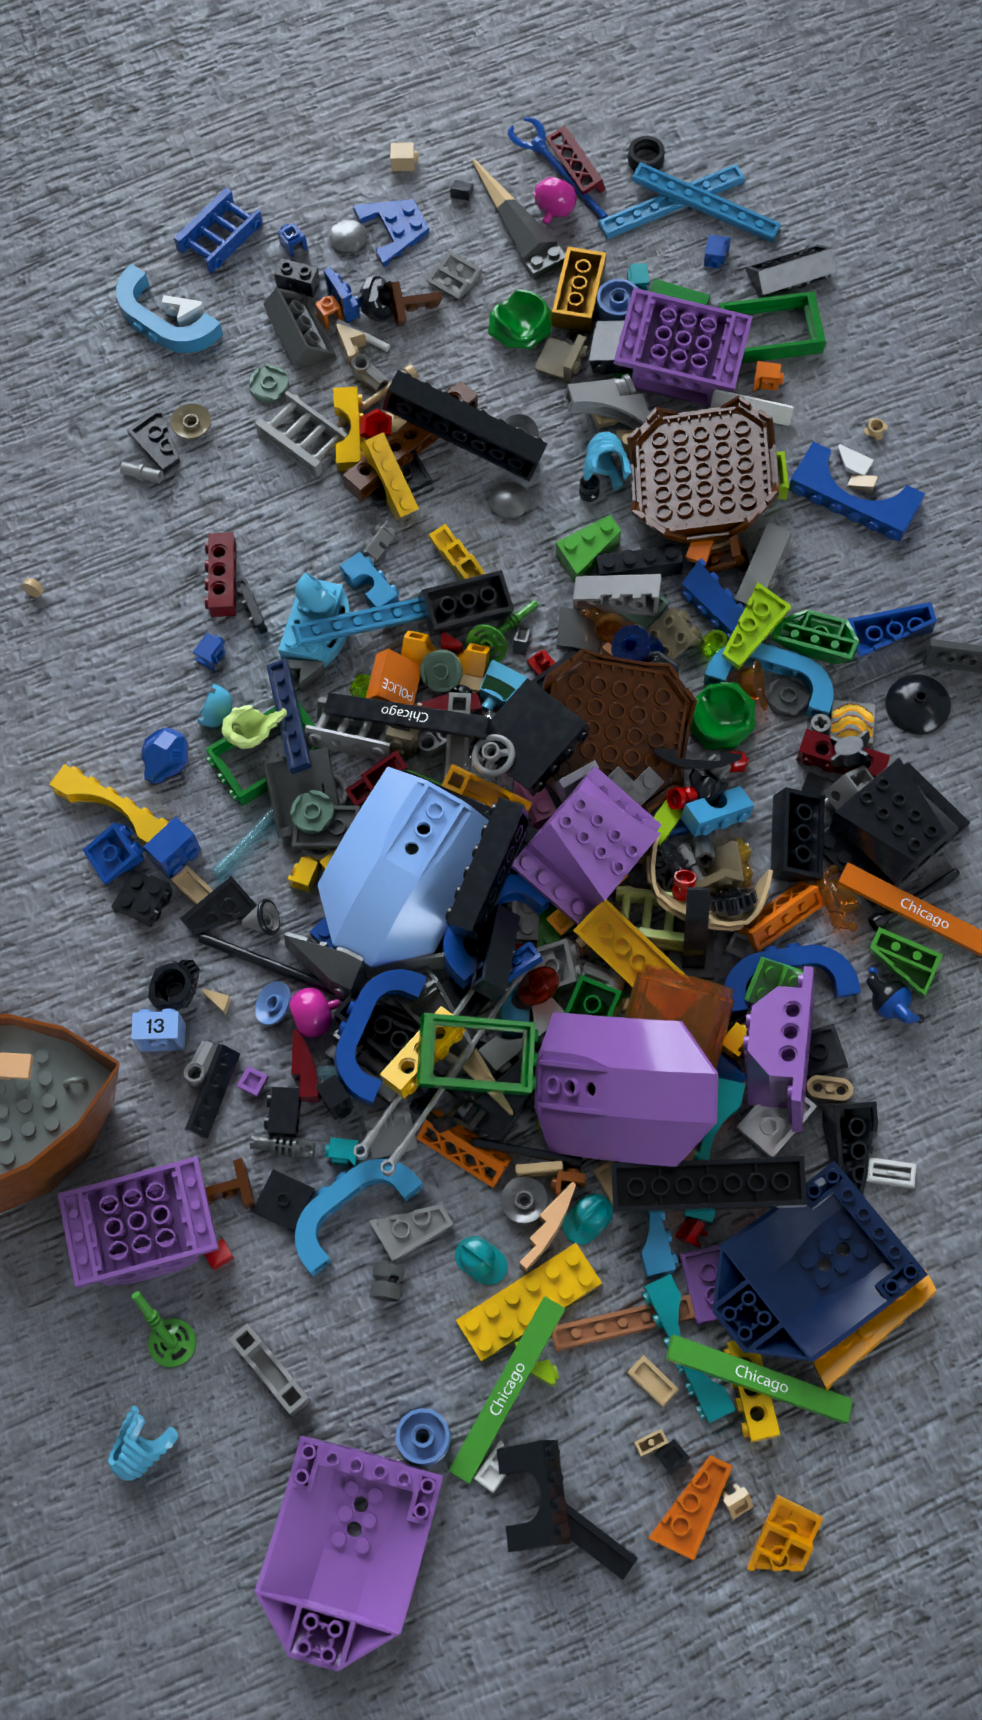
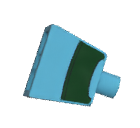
M492 659L480 686V697L485 700L482 704V710L492 714L496 706L502 708L528 677Z

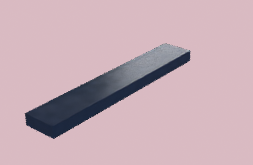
M285 658L266 666L276 712L281 711L282 708L287 710V715L279 722L288 768L291 774H295L311 768L312 763L289 662Z

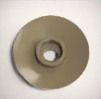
M195 403L180 406L171 417L173 432L184 439L201 437L208 431L211 425V417L208 410L202 405Z

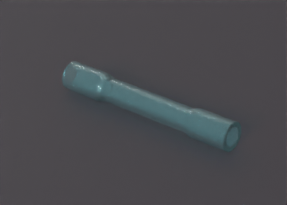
M272 807L259 818L257 823L229 853L223 856L211 869V872L220 879L248 847L275 822Z

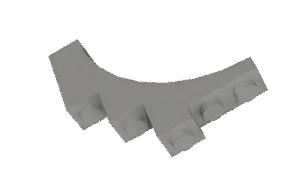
M615 379L568 384L564 395L569 413L602 415L616 419L633 430L637 427L640 428L647 421L646 417L653 411H649V404L645 401L643 393L620 396Z

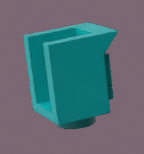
M647 263L630 264V269H627V280L635 284L638 289L649 291L648 285L650 283Z
M331 1137L330 1144L325 1146L324 1157L329 1158L333 1165L349 1167V1164L355 1167L358 1165V1159L355 1157L353 1149L359 1144V1140Z

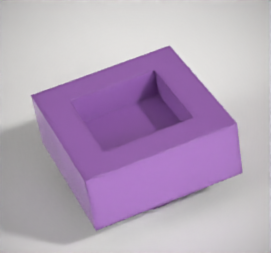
M247 1066L237 1087L258 1098L269 1077Z

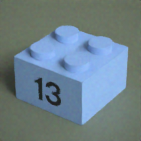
M142 1009L137 1013H132L131 1040L140 1052L185 1051L186 1023L175 1009H163L162 1012Z

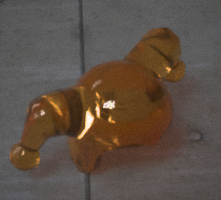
M596 607L584 608L580 611L582 617H588L595 623V632L604 643L616 644L624 642L628 635H638L640 638H645L647 635L646 630L642 629L639 624L626 621L618 613H604Z
M831 865L829 870L823 872V879L815 880V885L818 886L822 893V903L829 912L833 928L849 929L854 932L857 930V923H848L843 918L846 913L859 909L855 893L837 884L839 879L828 880L831 875L837 874L839 870L836 865Z

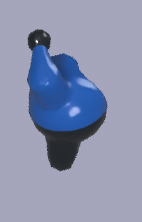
M870 967L866 982L873 993L871 1002L875 1012L883 1018H898L906 1024L923 1023L925 1020L924 1015H915L909 1010L912 1003V995L908 987L899 981L883 983L876 976L878 973L877 968Z

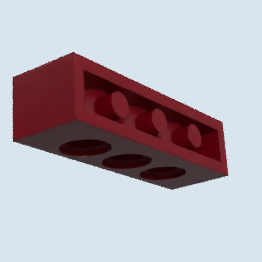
M233 532L208 534V542H205V552L208 554V560H205V571L208 573V578H205V590L208 591V597H205L206 610L209 609L211 617L236 616V588L234 584L236 582L235 536Z
M806 729L796 760L806 766L813 765L820 767L825 772H835L842 775L857 769L832 766L830 759L836 755V752L830 741L831 736ZM865 748V752L869 754L870 758L865 765L868 766L867 770L875 778L887 768L891 755ZM817 751H824L826 755H820Z

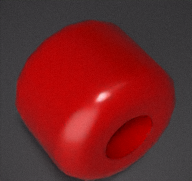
M729 751L728 753L742 754V759L730 764V772H743L749 764L748 757H746L743 751Z

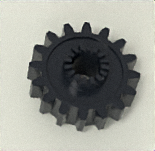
M740 887L723 889L718 895L710 897L709 911L715 912V915L718 917H729L749 912L754 908L753 904L758 901L756 890L753 888L740 889Z

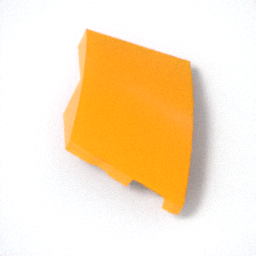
M777 1494L758 1536L747 1569L750 1571H755V1569L803 1571L814 1550L813 1540L823 1522V1516Z

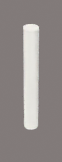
M340 319L337 320L336 325L342 324L365 333L366 342L386 352L389 350L390 344Z

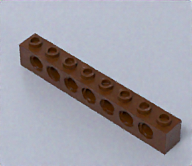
M462 381L447 390L450 396L458 400H464L469 405L478 408V395ZM406 422L399 431L393 432L387 441L401 469L402 466L407 465L414 459L413 454L410 453L413 449L419 455L440 437ZM365 456L354 467L348 468L343 475L344 487L359 501L364 500L383 484L378 473L368 463Z

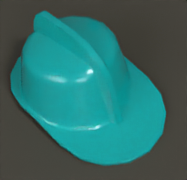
M596 1193L583 1196L570 1209L563 1220V1232L567 1239L579 1245L593 1241L612 1219L613 1209L609 1200Z
M469 1236L458 1243L455 1249V1260L465 1273L483 1285H494L504 1279L508 1263L500 1250L479 1236Z

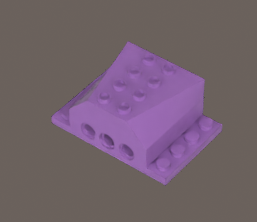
M633 288L614 364L633 368L632 381L635 389L709 406L713 388L734 393L753 316Z
M594 766L515 858L512 869L572 922L579 925L593 907L608 898L661 833L657 832L662 824Z
M804 966L803 975L799 974L798 988L777 986L752 1005L751 1014L746 1016L747 1033L744 1036L743 1043L746 1075H748V1105L755 1106L757 1104L763 1107L788 1109V1123L792 1124V1132L802 1133L814 1010V967Z
M198 1156L57 1194L76 1288L99 1282L110 1286L145 1281L181 1271L199 1261L198 1255L219 1250Z

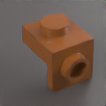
M579 1169L558 1171L557 1177L552 1178L551 1191H555V1198L561 1194V1185L569 1186L574 1182L576 1187L585 1188L586 1174L582 1173Z

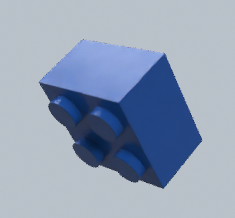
M177 817L173 818L143 846L151 862L169 879L179 873L189 860H194L201 850L195 834Z

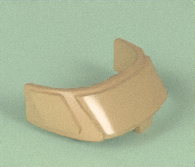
M659 835L643 854L645 876L648 884H651L650 889L656 901L666 911L685 921L686 902L679 901L665 893L656 881L655 862ZM768 869L759 879L755 887L758 901L753 904L754 908L751 911L729 917H718L715 915V912L709 911L708 929L740 930L744 925H748L754 918L758 917L769 896L768 890L773 870Z

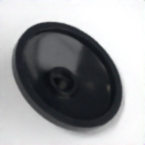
M912 674L894 682L887 693L885 707L890 720L899 729L911 734L922 735L932 733L943 726L950 714L951 700L947 690L940 682L926 675ZM917 696H922L924 699L920 700Z

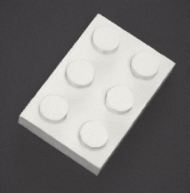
M806 1096L803 1123L817 1108ZM757 1104L736 1127L737 1131L768 1157H775L795 1133L792 1132V1124L788 1123V1109L763 1107Z

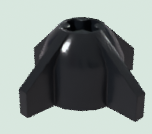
M865 730L858 737L847 736L838 739L831 736L830 741L836 752V755L830 759L832 766L854 769L867 763L870 758L869 754L865 752V748L870 739L869 731Z
M692 769L689 775L690 786L696 790L698 800L704 798L710 806L718 804L721 794L726 791L729 785L727 782H718L711 777L701 775L696 769Z

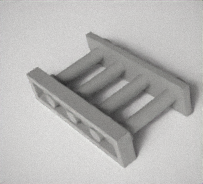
M286 391L287 405L270 422L259 418L255 422L257 434L318 478L323 473L321 460L336 446L335 444L344 440L348 433L342 427L338 428L305 404L298 395H293ZM293 410L302 415L285 433H281L276 429ZM308 421L317 426L300 444L291 441V438ZM323 432L332 437L315 455L306 452V449Z
M320 696L317 704V718H319L316 727L305 726L307 745L320 748L328 747L329 750L379 761L390 755V743L386 740L387 729L391 727L402 730V727L325 715L323 710L327 698ZM327 722L340 723L337 731L324 729ZM349 725L361 728L358 736L346 733ZM369 730L382 732L379 740L366 738Z

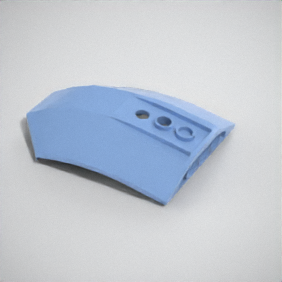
M387 767L356 815L318 882V889L332 945L336 948L338 946L346 948L364 957L365 964L371 968L434 953L448 927L445 920L446 912L455 902V891L463 883L464 870L467 865L471 864L473 849L476 844L479 845L482 838V828L484 824H488L489 820L463 800L433 783ZM420 825H426L429 827L430 832L422 835L418 833L417 828ZM407 844H416L418 852L414 855L408 854L405 851Z

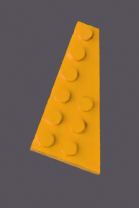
M929 1275L848 1338L812 1362L826 1391L837 1379L843 1377L859 1360L861 1361L887 1338L890 1332L904 1323L908 1316L916 1312L936 1294L937 1290Z

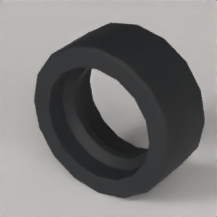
M647 135L640 136L630 143L628 163L632 170L636 171L640 162L657 170L663 166L665 149L659 139ZM647 149L654 151L658 156L655 159L645 161L637 158L635 154L638 151Z

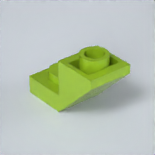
M550 1359L537 1362L530 1374L550 1387L556 1386L555 1379H559L556 1364L551 1365Z

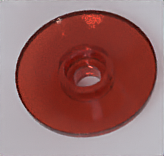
M546 966L538 967L528 972L519 983L517 989L521 1002L529 1006H535L549 1000L558 989L560 981L558 973L553 968Z

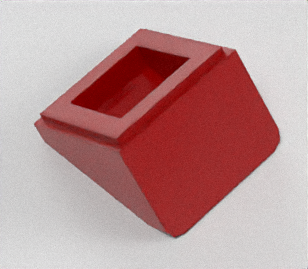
M442 632L441 649L449 650L455 655L463 652L461 642Z
M223 1238L217 1241L219 1250L204 1254L214 1271L235 1259Z

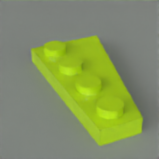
M757 582L744 612L722 653V658L739 670L788 614L792 606Z

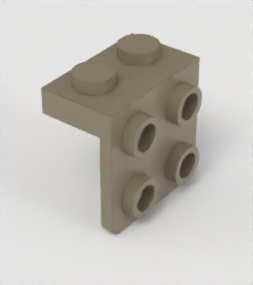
M578 335L574 345L555 338H548L535 364V370L571 383L575 373L579 372L582 358H585L588 352L586 337Z
M674 607L666 611L642 634L643 639L652 651H660L672 660H675L690 645L701 647L705 643L701 637L703 635L702 631L696 625L693 626L689 621L691 619L690 615L684 609L679 610Z
M418 702L417 706L423 707V703ZM388 727L386 740L390 743V753L392 754L397 750L401 757L413 758L415 751H419L418 741L420 732L424 733V730L410 728V731H404Z
M730 841L715 848V864L710 865L709 868H704L707 877L696 881L694 887L710 888V896L720 893L723 889H729L744 882L738 842Z

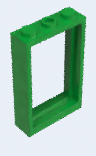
M815 291L719 304L721 309L746 315L799 308L804 310L810 340L745 348L741 364L824 352L826 340Z
M298 702L305 732L306 725L316 726ZM273 707L263 714L269 715L271 713L276 712V708ZM224 737L206 748L208 754L206 760L212 769L216 767L219 771L217 776L223 785L227 784L230 790L228 792L234 802L238 800L244 806L268 791L266 777L243 790L220 757V755L235 747ZM312 746L313 748L309 749V751L317 750V749H321V748H320V747Z
M424 1013L420 1019L416 1087L529 1095L536 1087V1076H533V1066L537 1064V1052H534V1043L538 1042L539 1032L538 1029H535V1022ZM436 1026L523 1033L520 1084L434 1077Z

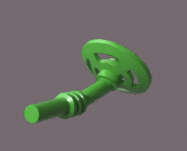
M533 600L518 613L514 612L509 616V619L506 618L505 622L497 629L489 625L474 627L467 635L466 646L468 647L470 643H478V645L488 646L491 649L494 646L496 649L490 651V655H494L498 650L501 653L496 657L489 658L488 665H490L492 659L500 662L507 652V643L503 634L510 628L514 629V626H518V623H522L521 620L537 609L539 603ZM480 630H486V631H483V632L479 633L478 636H475V633H476V632H478V631H480Z
M139 1291L133 1293L131 1298L144 1314V1320L153 1329L148 1340V1348L152 1358L165 1367H177L187 1362L196 1348V1336L192 1327L181 1319L171 1318L163 1320L158 1312L150 1307ZM171 1324V1330H167L165 1326ZM180 1326L187 1331L189 1340H186L184 1333L179 1330ZM176 1332L179 1333L182 1341H179L178 1337L175 1336ZM161 1343L167 1348L166 1351L162 1349ZM154 1344H157L159 1351L164 1355L163 1358L156 1353ZM182 1347L187 1350L182 1357L172 1360V1354L179 1352Z

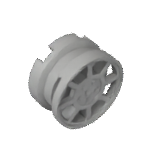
M628 374L623 375L620 379L614 378L620 396L636 394L633 381Z

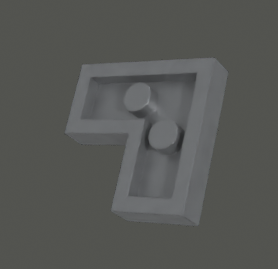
M619 766L608 776L640 806L664 783L662 778L650 766L635 781Z

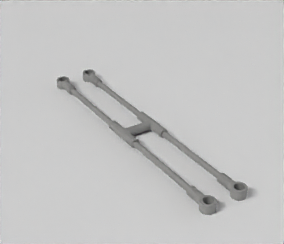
M528 971L513 979L507 992L502 995L487 1018L494 1019L517 983L521 982ZM469 989L453 1015L459 1016L474 994V990ZM478 1030L470 1044L465 1046L459 1057L448 1052L443 1060L452 1064V1067L445 1077L455 1078L485 1030ZM438 1034L435 1039H442L445 1035ZM438 1089L401 1145L397 1146L388 1160L381 1163V1171L385 1176H392L395 1173V1166L405 1153L404 1149L445 1089ZM396 1095L374 1129L369 1131L362 1143L354 1147L353 1152L358 1160H364L368 1157V1149L378 1136L377 1133L401 1100L402 1097L400 1095ZM360 1149H364L365 1152L363 1154H357ZM388 1165H391V1166H392V1169H391V1170H389V1171H385V1170H384V1168H385L386 1166H388Z

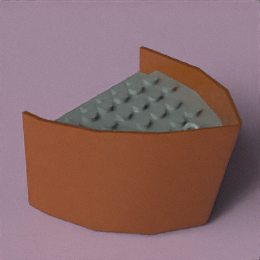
M8 1013L0 1014V1053L32 1054L34 1059L30 1080L0 1079V1213L50 1193L92 1153L114 1106L119 1062L64 1026Z

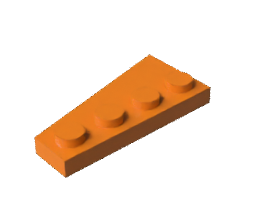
M710 1455L647 1539L694 1561L733 1466Z

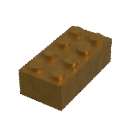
M567 247L552 309V327L591 333L597 308V292L602 286L606 269L605 252Z

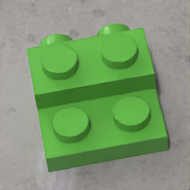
M761 957L744 999L755 1004L777 986L798 988L799 974L803 975L804 972L799 968Z

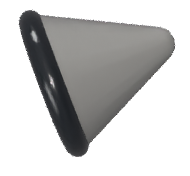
M262 899L241 923L244 927L272 936L278 932L280 927L279 912L270 899Z

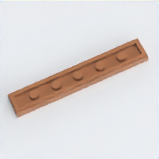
M690 1294L681 1296L678 1323L694 1320L696 1317ZM646 1304L557 1325L552 1333L555 1352L656 1329L657 1326L652 1317L656 1313L652 1305L648 1307Z

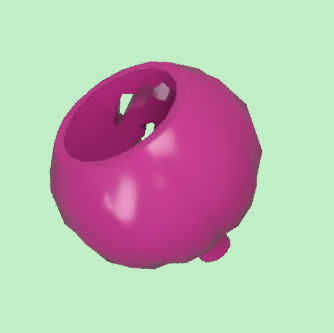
M547 177L537 184L534 199L540 211L545 213L542 222L549 225L552 216L558 218L571 214L577 200V195L572 185L554 177Z
M305 988L293 995L289 1003L299 1033L308 1038L320 1037L327 1033L333 1021L331 1010L341 1005L339 998L328 1002L325 995L315 988Z

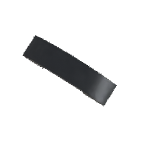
M654 748L651 750V755L661 762L685 770H713L728 766L742 759V754L722 752L716 755V761L676 758V749Z
M687 887L682 968L704 969L710 888Z

